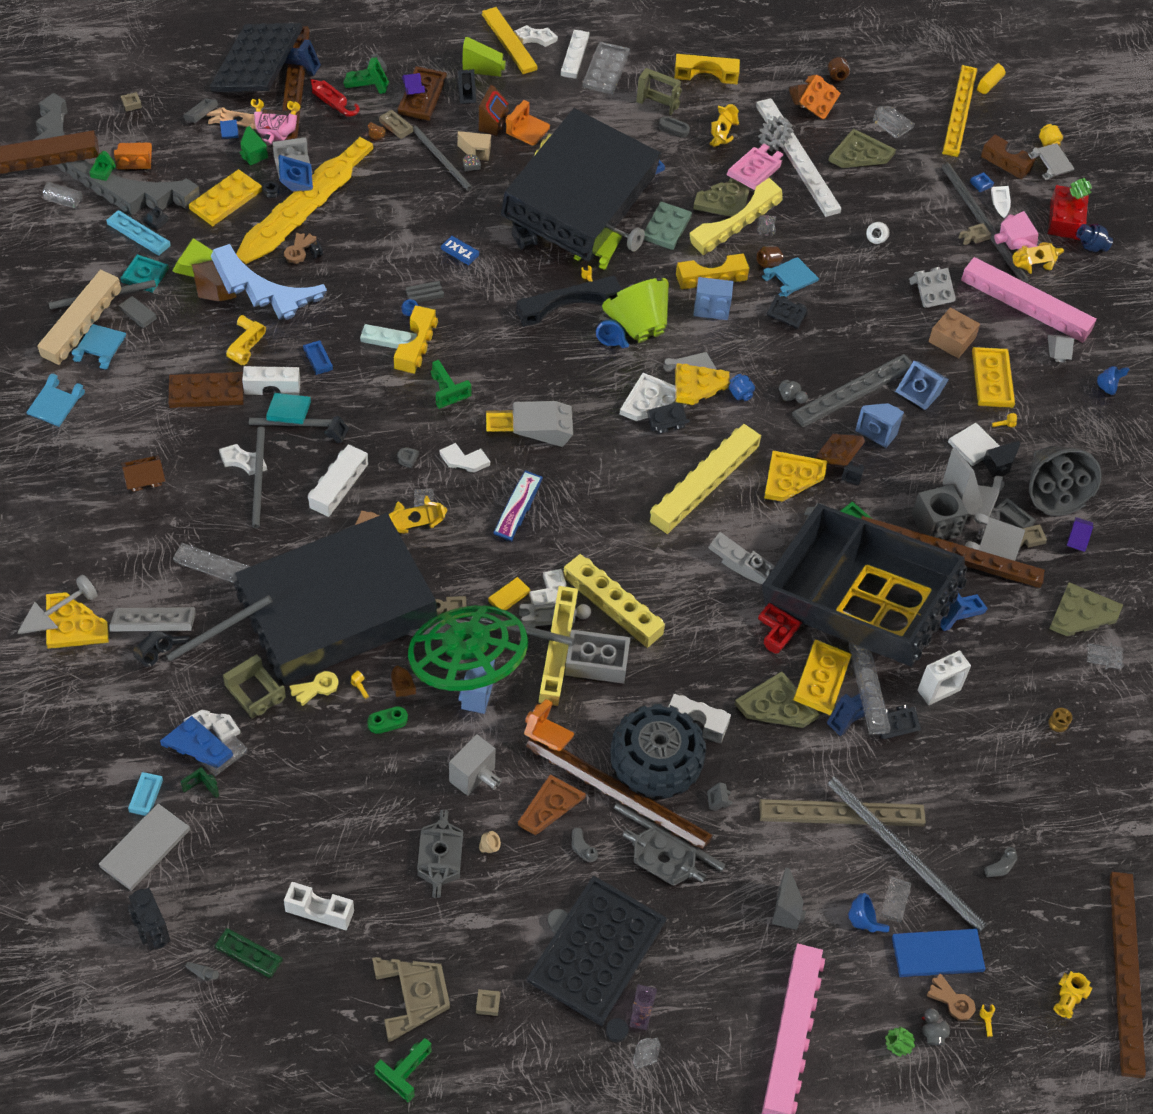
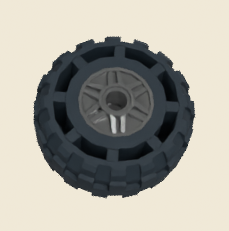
M652 704V707H647L646 705L638 707L634 713L626 714L621 719V723L616 726L610 750L611 764L617 773V778L621 783L628 785L629 790L634 793L645 794L646 797L655 799V796H662V799L671 798L673 794L679 795L687 791L689 786L699 778L706 753L703 732L697 723H693L691 716L686 712L682 714L677 707L671 705L670 707H663L662 704Z

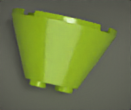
M656 278L646 280L617 293L618 297L613 300L608 298L602 304L603 311L610 318L619 322L624 330L633 339L637 340L638 343L648 340L647 337L652 335L657 337L664 334L663 330L667 327L669 288L666 278H661L662 281H657Z

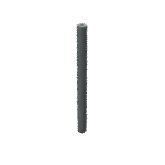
M249 418V425L328 427L332 419H305L303 424L268 421L267 418Z

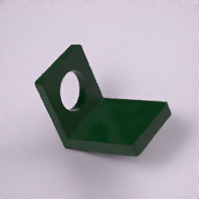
M202 767L180 781L184 793L200 782H203L215 798L219 797L216 779L212 774L208 775ZM195 778V780L192 783L187 785V783L191 779Z

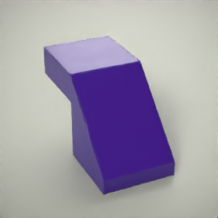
M420 73L402 76L407 95L425 92L424 86L421 83Z
M1075 517L1067 546L1085 552L1093 529V523Z

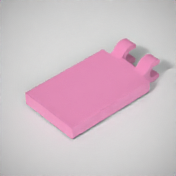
M763 144L759 149L753 147L728 169L727 175L755 190L756 186L780 168L782 162L780 158L783 156V153L777 151L773 156H770L766 152L770 146Z

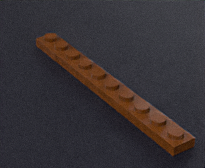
M308 26L303 27L293 48H300L304 40H309L310 30ZM288 64L282 110L291 111L287 108L289 101L297 102L301 109L305 75L304 65ZM300 110L296 112V128L285 140L297 139Z
M861 517L865 521L965 557V566L1038 588H1041L1043 584L1044 569L868 517Z
M528 740L526 747L531 749L534 754L545 757L550 763L564 768L567 773L583 779L586 784L595 786L603 794L614 797L622 805L636 810L639 815L650 818L658 826L665 827L672 831L674 835L688 840L691 845L703 849L710 842L712 834L641 793H634L629 790V786L564 749L561 751L551 750L541 742Z
M1112 872L1110 874L1121 1076L1144 1079L1146 1068L1133 874Z

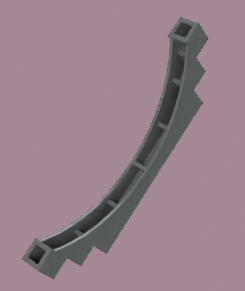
M52 93L39 103L42 116L36 121L39 136L33 140L65 135L63 132V122L65 114L68 113L66 102L63 98ZM86 160L56 165L60 170L70 174L75 180H79L87 188H91L99 196H103L110 203H114L122 211L130 215H134L145 205L151 209L157 206L163 210L173 201L175 204L187 209L192 201L200 197L199 186L187 178L183 181L143 182L110 174L107 181L90 177L89 172L93 165Z

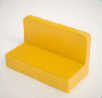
M513 410L486 411V431H513Z

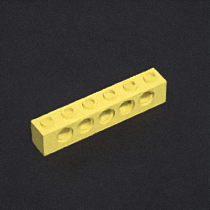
M579 554L564 567L563 575L565 580L645 647L648 648L663 635L665 627L663 620L651 613L647 606L640 604L631 593H627L622 589L619 583L610 579L603 570H599L593 565L590 559Z

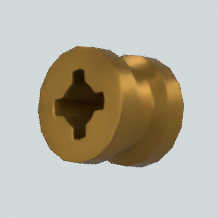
M1065 708L1055 709L1048 721L1050 728L1056 732H1064L1072 721V714Z

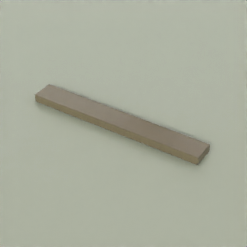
M760 799L759 802L760 821L868 825L845 802ZM862 804L864 807L867 806L866 809L869 808L868 811L870 810L872 814L874 813L873 816L876 815L875 818L877 820L880 819L879 822L882 821L881 824L883 823V825L925 826L926 824L924 805Z

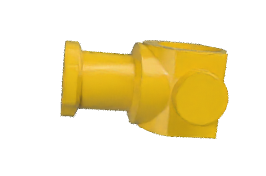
M1070 972L1069 975L1064 973L1059 982V985L1062 986L1060 989L1061 998L1059 1003L1055 1004L1054 1011L1061 1017L1071 1018L1075 1004H1079L1082 998H1088L1092 987L1089 986L1091 982L1081 973ZM1072 983L1076 984L1079 989L1073 987Z

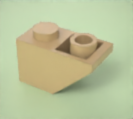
M458 131V147L467 155H476L479 160L489 161L491 135Z

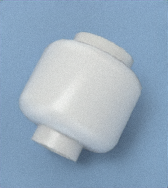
M875 222L869 225L866 232L868 240L873 244L885 242L889 237L887 225L883 222Z

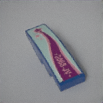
M528 471L523 473L500 517L494 535L512 542L518 526H521L526 512L530 509L543 477Z

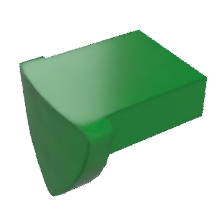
M102 151L97 156L89 172L91 178L107 181L112 170L115 169L116 165L106 151Z

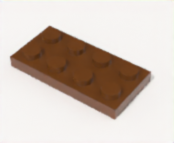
M416 66L413 74L420 73L421 83L424 86L425 92L407 95L405 91L398 107V114L430 120L446 81L447 73Z
M243 372L169 375V408L244 405Z

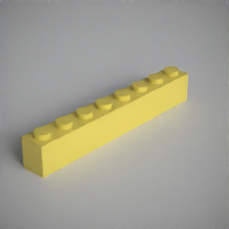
M745 424L739 429L736 428L728 439L722 441L717 450H712L705 461L702 460L694 471H690L682 483H677L671 493H667L659 504H655L652 507L650 522L668 534L759 447L761 435Z

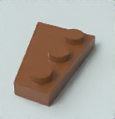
M550 775L518 821V826L537 835L586 797V794Z

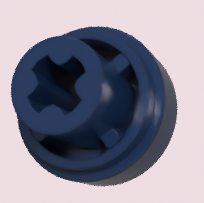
M1082 224L1076 233V237L1081 239L1083 247L1091 252L1099 250L1108 251L1113 243V238L1108 236L1107 229L1099 224H1091L1089 226Z

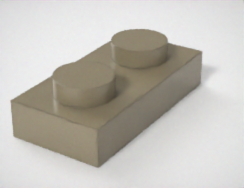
M393 110L379 117V122L400 139L413 132V126Z

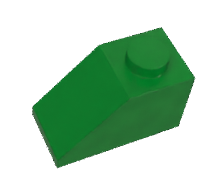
M247 126L241 141L242 151H240L243 160L253 165L268 158L267 145L250 126Z

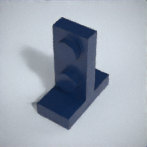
M304 40L300 48H292L285 61L286 64L304 65L309 76H314L321 66L310 40Z
M866 691L853 698L845 694L839 700L827 724L839 736H842L847 732L851 723L874 711L879 703Z

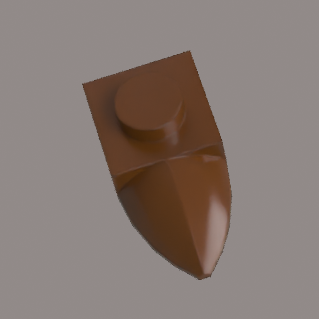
M398 665L395 666L391 673L392 688L395 696L405 697L416 694V687L409 672Z

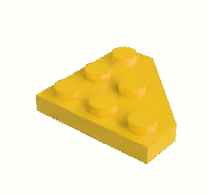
M677 363L675 368V402L694 405L702 398L707 399L715 395L718 390L728 389L730 383L729 372Z
M773 451L764 498L783 502L824 480L827 461Z
M66 592L46 594V611L70 595ZM74 599L48 616L58 626L56 629L46 630L48 649L109 643L108 622L102 617L96 616L92 610L82 603L79 604Z

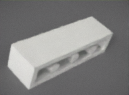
M349 444L344 450H341L337 460L330 464L325 476H321L318 485L309 492V508L329 517L367 467L368 453Z

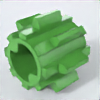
M1085 178L1070 184L1072 188L1069 190L1072 197L1075 196L1076 199L1083 198L1091 193L1090 189L1092 186Z
M901 1026L898 1029L894 1028V1030L890 1029L888 1031L889 1033L885 1037L888 1050L899 1057L912 1052L911 1050L915 1047L912 1033Z

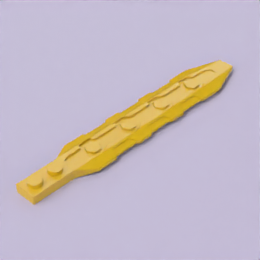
M359 137L340 156L325 161L312 175L313 189L293 191L261 223L256 224L245 235L236 253L238 258L244 264H247L275 250L288 234L296 227H299L317 207H320L327 201V198L336 189L342 187L351 178L353 167L373 150V143Z

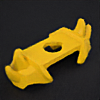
M728 104L726 107L718 106L720 114L718 120L711 122V134L714 136V139L710 142V145L713 147L731 142L734 138L733 136L727 138L731 125H739V110L733 104ZM721 123L725 126V131L721 130Z
M1042 242L1039 246L1031 248L1023 245L1022 248L1014 253L1013 263L1015 266L1027 270L1029 274L1032 273L1033 264L1048 262L1043 267L1052 270L1058 256L1064 252V249L1055 248L1051 243ZM1037 250L1042 252V259L1035 256Z
M425 496V505L405 509L400 502H397L394 511L389 516L397 531L407 534L408 530L406 528L430 524V528H434L445 518L447 508L443 507L441 503L431 502L429 497ZM414 511L420 513V520L418 522H412L408 519V516Z

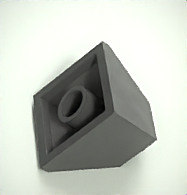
M785 868L779 886L772 924L797 930L799 923L804 922L806 911L802 910L804 902L789 868Z

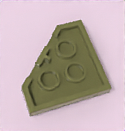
M853 129L829 156V161L842 168L886 164L895 155L896 149Z
M730 178V181L724 184L721 182L711 186L710 190L697 192L693 209L732 217L746 207L750 187Z
M1069 582L1049 629L1065 636H1071L1075 632L1089 631L1107 623L1108 625L1114 624L1119 617L1123 604Z
M783 672L778 673L739 697L734 703L747 719L800 728L809 725L818 719L820 715L814 708L793 700L797 688Z

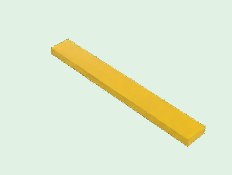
M965 65L961 67L942 154L954 157L959 156L977 68Z

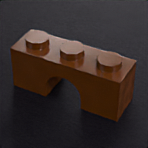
M994 134L984 144L981 157L1022 180L1032 170L1036 158L1031 159L1028 153L1023 150L1018 154L1008 153L1006 151L1008 141Z

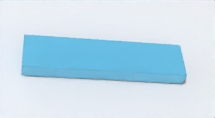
M119 210L107 219L108 225L158 256L171 246L170 241Z

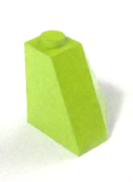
M465 37L463 44V70L474 69V74L501 77L502 70L505 71L506 61H503V54L469 37Z
M193 238L172 271L194 277L192 264L211 261L213 250Z

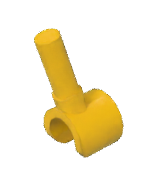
M588 266V271H585L583 267L581 268V276L583 279H587L588 282L593 281L591 266Z
M1014 413L1008 414L1007 420L994 422L992 427L1007 425L1013 428L1017 424V415Z
M356 671L351 676V684L355 687L357 686L363 697L367 699L369 695L361 684L364 676L361 672Z
M984 1004L980 1010V1017L986 1023L987 1037L993 1036L991 1018L995 1011L993 1004L990 1006V1012L984 1009Z

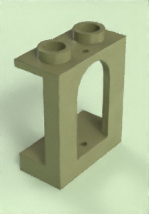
M645 68L639 77L636 102L643 104L645 99L649 98L670 106L669 114L672 115L674 110H677L680 105L681 81ZM651 78L671 85L673 87L671 96L650 89Z
M257 654L223 675L226 688L251 718L262 715L268 708L281 703L286 698L284 686L279 687L262 667V660ZM255 675L269 694L252 703L239 687V684Z

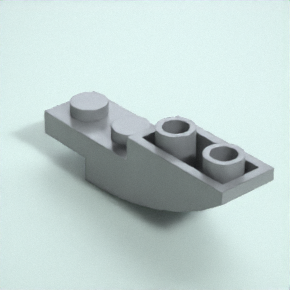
M719 532L708 547L723 558L721 563L760 584L764 583L775 567L755 551L750 554L721 532Z

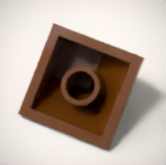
M213 260L192 264L199 298L214 301L236 298L235 292L228 293Z

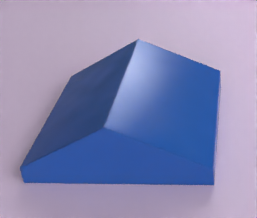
M279 155L280 182L291 191L312 190L311 164Z

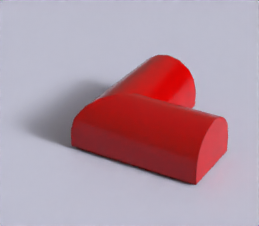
M771 603L758 616V620L772 628L764 638V645L769 651L776 654L784 648L802 624Z

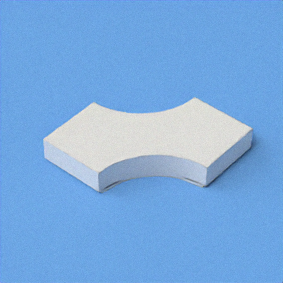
M526 25L514 31L522 44L533 42L546 47L558 40V36L549 28L534 29Z
M238 444L219 449L225 467L236 466L244 469L249 476L255 474L256 452H246ZM263 459V471H266L267 466Z

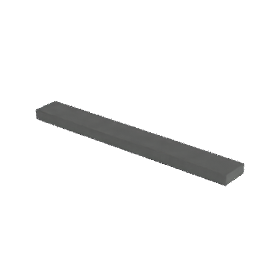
M903 354L793 411L792 416L802 427H805L905 375L913 362Z

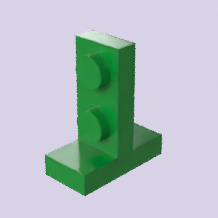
M377 57L370 59L367 69L348 72L343 84L345 88L375 84L378 92L382 94L386 93L389 81Z
M439 360L432 362L431 376L434 380H437L441 390L436 392V405L439 409L471 397V383L469 380L455 385Z
M426 1038L420 1043L416 1042L410 1049V1054L405 1059L402 1058L397 1062L394 1067L395 1070H392L381 1059L374 1066L375 1074L408 1103L415 1094L414 1088L405 1080L432 1052L431 1043Z

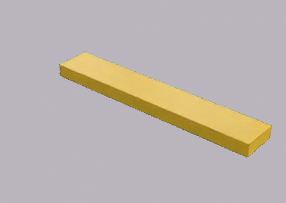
M497 7L482 11V16L522 74L536 71L537 64Z

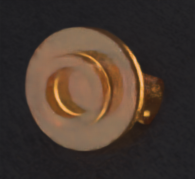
M372 122L369 123V136L371 138L381 139L385 136V129Z

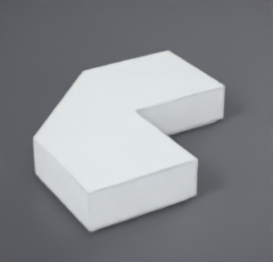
M454 443L440 450L441 457L448 467L451 468L459 467L467 469L469 472H477L490 466V460L482 449L464 455L457 444Z
M562 569L543 572L546 589L529 592L531 603L534 605L556 604L558 587H566L567 585Z
M200 710L191 715L208 730L213 729L222 743L240 734V729L230 715L214 714L206 710Z

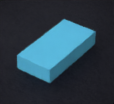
M141 773L128 808L130 813L146 816L153 809L163 782L162 776Z

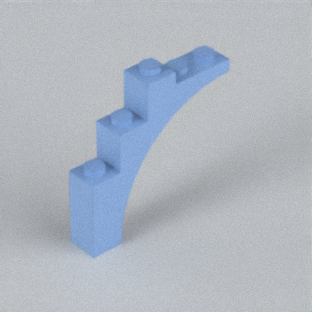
M230 244L213 249L211 254L214 265L229 294L233 292L237 294L246 290L254 307L258 305L262 307L271 303L279 320L283 318L288 320L294 317L298 308L307 305L310 301H320L327 291L324 284L308 288H294L270 282L251 271L238 258Z

